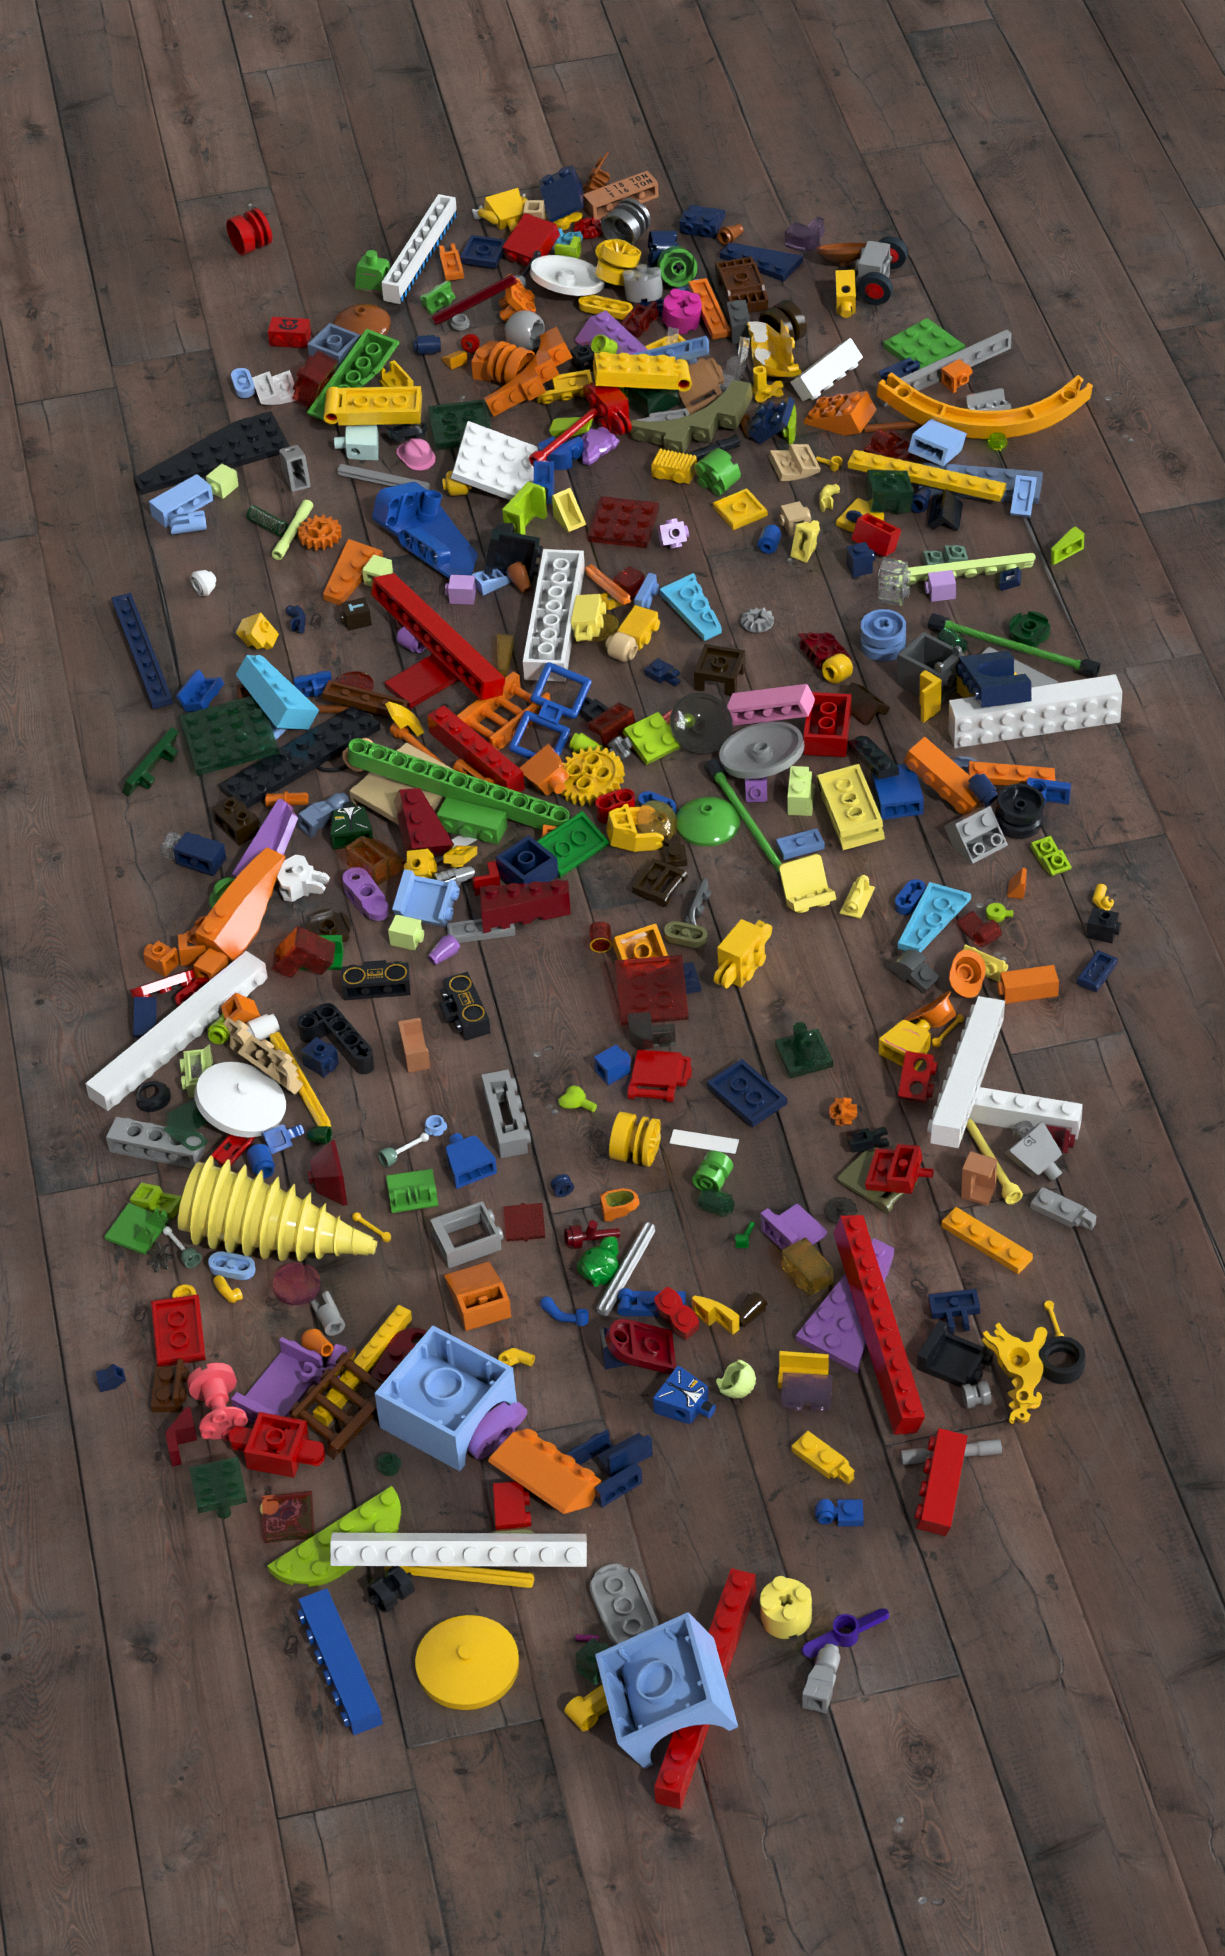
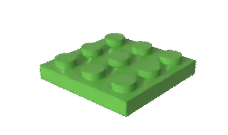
M928 318L883 342V348L899 360L903 361L911 357L912 360L918 361L920 363L918 370L965 349L963 343Z

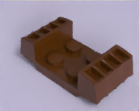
M752 256L715 262L716 278L718 284L724 286L728 302L746 300L748 313L768 309V296L765 285Z

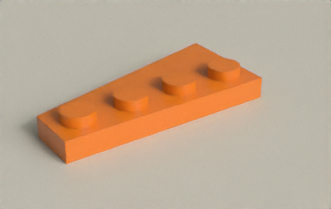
M348 539L323 592L324 600L341 606V603L345 602L363 581L362 569L373 555L383 557V551Z

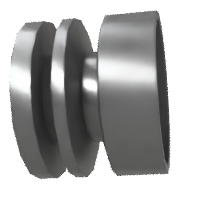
M624 198L603 218L601 228L607 240L621 239L633 245L649 228L651 218L648 210L639 201L632 198Z

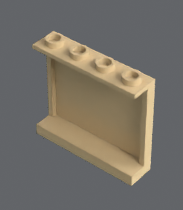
M405 743L396 750L452 769L408 743ZM370 772L357 785H354L349 792L351 802L355 803V806L361 802L399 825L394 799L399 790L416 787ZM422 790L437 815L446 797Z

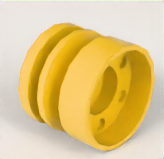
M619 1112L614 1121L610 1137V1159L627 1162L631 1153H633L634 1164H640L642 1161L643 1166L650 1167L660 1145V1119L652 1118L649 1122V1117L643 1116L639 1125H637L636 1114Z

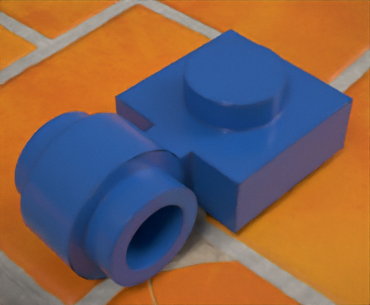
M863 1499L837 1500V1507L832 1504L831 1500H819L815 1506V1518L820 1524L824 1525L832 1523L834 1519H838V1527L863 1526Z

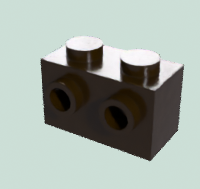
M234 796L212 807L214 823L238 846L254 838L259 831L260 821L257 815L247 810L246 805L242 801L239 802Z

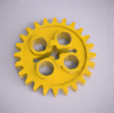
M589 746L586 752L581 748L580 754L572 752V758L565 757L567 763L563 764L569 774V778L564 782L565 790L560 794L562 797L565 796L567 802L572 800L573 805H575L579 801L581 806L588 802L589 806H592L593 801H596L599 796L613 792L614 789H621L619 784L624 783V766L622 761H620V757L615 756L614 751L609 753L607 748L601 751L599 746H597L595 751H592L591 746Z

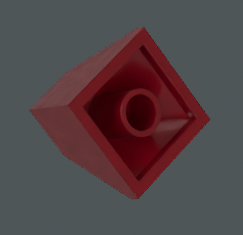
M332 1140L310 1160L311 1170H307L309 1184L314 1183L316 1193L344 1206L348 1205L344 1177L336 1142Z

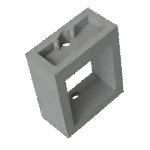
M483 1201L430 1219L432 1236L448 1268L502 1250L501 1240L504 1239L500 1226H495L493 1212L491 1209L487 1210ZM482 1222L488 1237L454 1248L448 1233Z

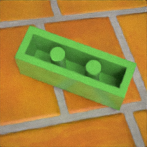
M446 797L437 813V817L446 832L497 845L508 827L506 812Z

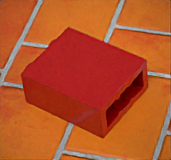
M524 213L502 248L509 261H516L527 267L534 257L536 250L541 252L540 257L548 255L559 238L560 233L555 223Z

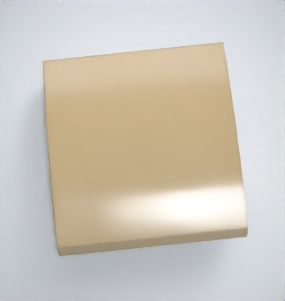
M790 444L789 450H770L768 457L780 481L806 478L819 473L821 470L808 444Z

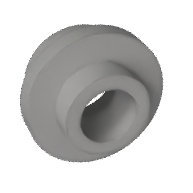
M457 314L451 320V327L457 331H463L470 326V320L465 314Z

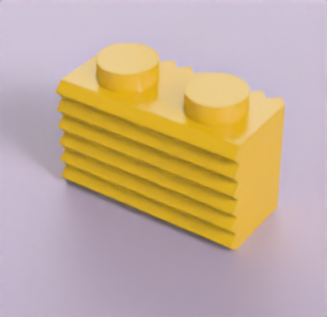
M660 448L651 464L652 477L690 484L696 472L694 466L697 464V457Z
M635 605L617 632L632 636L638 645L637 650L640 651L644 644L647 645L650 642L653 631L659 629L660 620L658 619V612Z

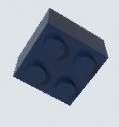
M529 835L495 857L499 876L508 884H524L535 881L550 882L559 876L557 857Z

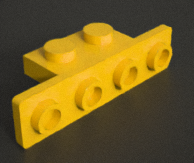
M590 369L556 376L552 379L554 390L546 391V393L538 396L537 403L550 404L555 400L568 401L578 396L584 398L583 386L586 384L590 385L593 382Z

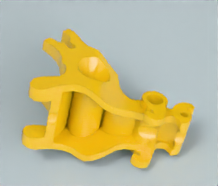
M998 1323L995 1325L996 1330L994 1331L997 1337H992L988 1331H985L982 1334L984 1338L981 1341L996 1355L997 1364L1007 1377L1013 1378L1011 1383L1015 1389L1007 1393L1013 1399L1009 1403V1407L1013 1410L1010 1414L1009 1422L1014 1424V1420H1016L1018 1423L1023 1424L1030 1419L1031 1414L1027 1412V1409H1036L1041 1404L1042 1395L1040 1392H1037V1397H1035L1033 1391L1040 1382L1043 1373V1364L1038 1352L1045 1343L1047 1330L1046 1328L1039 1327L1036 1329L1032 1341L1023 1342L1019 1338L1008 1334L1001 1324Z

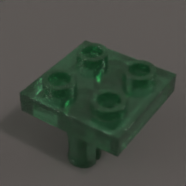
M797 1022L793 1025V1035L775 1040V1047L790 1079L833 1067V1059L819 1029L807 1031L804 1022Z
M238 1457L189 1467L198 1514L216 1510L219 1518L226 1519L231 1516L230 1506L248 1503Z

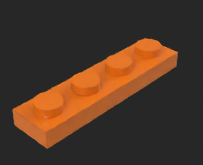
M707 278L689 281L688 288L690 292L697 293L700 296L702 303L701 316L712 340L730 337L731 330Z
M969 761L968 764L969 776L972 777L977 773L979 775L985 774L993 785L1027 784L1028 777L1055 781V768Z

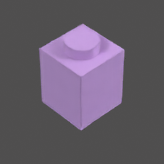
M952 570L928 573V581L925 582V592L930 595L931 602L956 599V581Z
M450 576L449 583L445 585V595H449V604L474 605L476 595L475 576Z

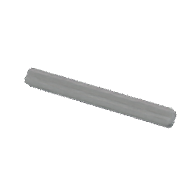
M340 464L337 470L338 475L391 487L409 482H417L427 490H430V483L345 464Z
M648 1222L643 1224L596 1307L599 1315L604 1317L609 1315L618 1299L619 1290L626 1285L655 1233L654 1224Z

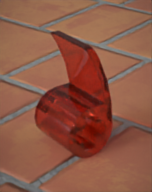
M974 911L957 920V924L963 932L980 947H985L1002 936L1001 928L996 921L989 920L983 923Z

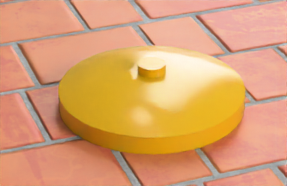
M476 1615L453 1617L433 1627L420 1642L415 1658L416 1674L424 1692L438 1704L457 1710L479 1709L502 1698L514 1684L519 1670L517 1645L508 1630L492 1619Z

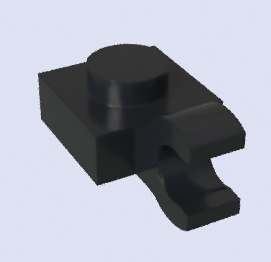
M880 1127L874 1131H869L866 1128L846 1133V1140L852 1153L864 1152L867 1149L875 1148L874 1144L879 1147L889 1145L887 1138L880 1139L881 1136L888 1135L885 1127Z

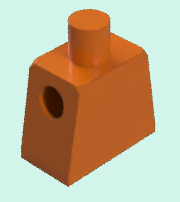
M549 743L520 767L528 783L544 795H549L553 791L556 794H560L565 790L564 782L569 778V774L560 756Z

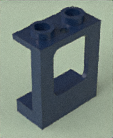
M606 1429L600 1434L593 1435L585 1443L573 1447L566 1455L573 1457L575 1462L581 1466L586 1461L614 1446L610 1442L609 1431ZM635 1462L595 1487L594 1500L601 1508L642 1484V1470Z

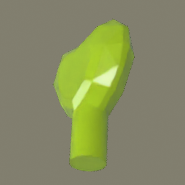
M576 1085L569 1086L566 1089V1094L558 1099L559 1105L566 1109L583 1107L594 1112L597 1108V1104L587 1100L582 1088Z

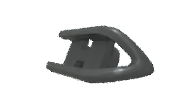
M703 878L700 886L697 887L684 917V923L697 925L695 917L700 918L705 906L701 905L702 901L706 903L712 892L708 889V879Z

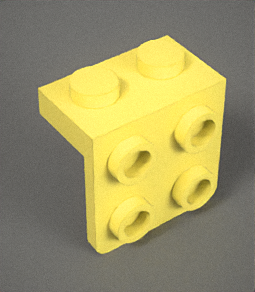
M813 854L780 864L779 872L787 907L793 911L803 913L809 911V907L816 905L818 907L827 906L830 904V901L836 900L835 891L827 886L820 855Z

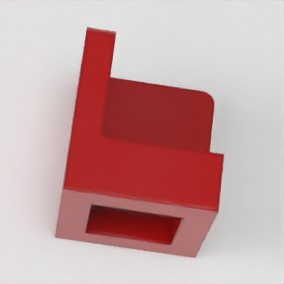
M496 861L487 862V875L471 878L475 896L481 895L480 887L500 885Z

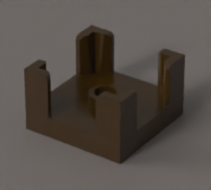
M704 644L694 670V690L704 691L705 680L724 683L725 695L727 696L737 693L738 674L740 672L743 675L746 669L745 650Z

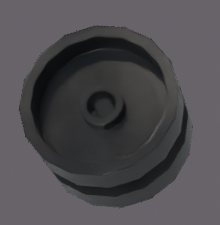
M1017 783L1003 788L998 794L995 817L1002 833L1016 839L1030 838L1037 834L1041 829L1045 807L1043 794L1028 784Z

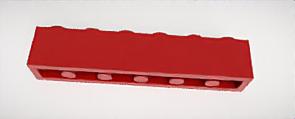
M443 705L427 715L429 733L459 759L465 761L466 764L483 777L493 779L496 785L517 792L525 790L523 771L446 706Z

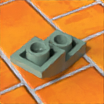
M945 545L943 551H923L922 554L924 566L969 560L965 547L958 545Z

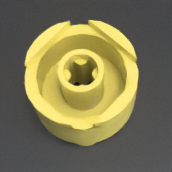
M784 1576L775 1577L772 1582L766 1585L760 1595V1617L765 1630L770 1635L780 1639H789V1636L796 1634L799 1636L806 1632L812 1620V1599L809 1588L797 1580Z

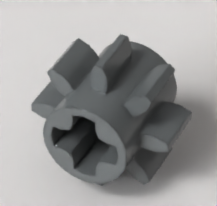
M618 735L607 743L609 747L608 752L614 751L615 756L620 757V761L632 753L630 748L633 744L628 737L622 739Z

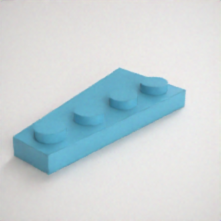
M694 573L660 588L662 598L704 641L722 633L721 625L714 611L711 610L709 601L705 598Z
M929 882L898 941V949L904 951L912 949L921 953L971 900V893Z

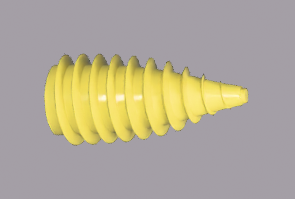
M212 1155L205 1163L197 1162L187 1180L180 1203L178 1229L191 1233V1240L194 1245L200 1244L207 1237L209 1247L215 1249L222 1241H225V1248L228 1253L234 1252L239 1245H242L245 1257L250 1256L256 1248H259L263 1260L267 1259L274 1250H277L280 1261H285L291 1252H296L297 1259L301 1262L308 1253H315L317 1259H321L325 1253H335L336 1256L340 1254L368 1256L369 1254L374 1255L377 1247V1241L373 1240V1237L355 1229V1226L351 1227L340 1220V1215L335 1218L326 1212V1203L320 1209L311 1203V1192L302 1200L296 1196L295 1184L286 1192L280 1189L279 1177L269 1185L264 1183L262 1170L253 1179L247 1176L246 1165L238 1173L231 1171L229 1159L221 1168L214 1166Z

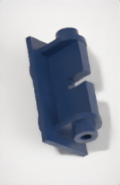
M909 357L879 371V375L887 384V377L891 372L897 377L902 378L917 371L920 368V363Z

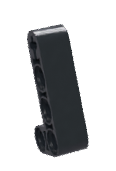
M321 1004L299 1016L297 1023L300 1039L303 1042L310 1043L316 1037L321 1039L326 1036L357 1073L368 1074L373 1071L374 1058L372 1048L334 1004Z

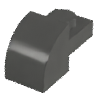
M908 949L904 951L889 966L904 983L909 980L923 994L940 979V976L924 962L927 957L916 950Z

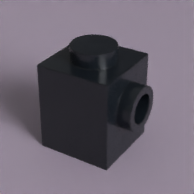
M1093 907L1087 922L1086 938L1113 943L1115 935L1119 936L1122 923L1118 922L1119 913Z

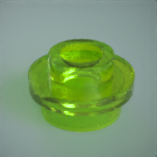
M996 432L991 434L988 439V446L991 449L998 451L1007 447L1008 440L1003 433Z

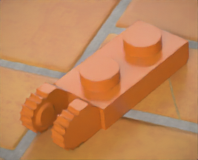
M455 243L450 244V251L445 252L443 245L439 246L440 261L445 280L455 281L464 279V272Z

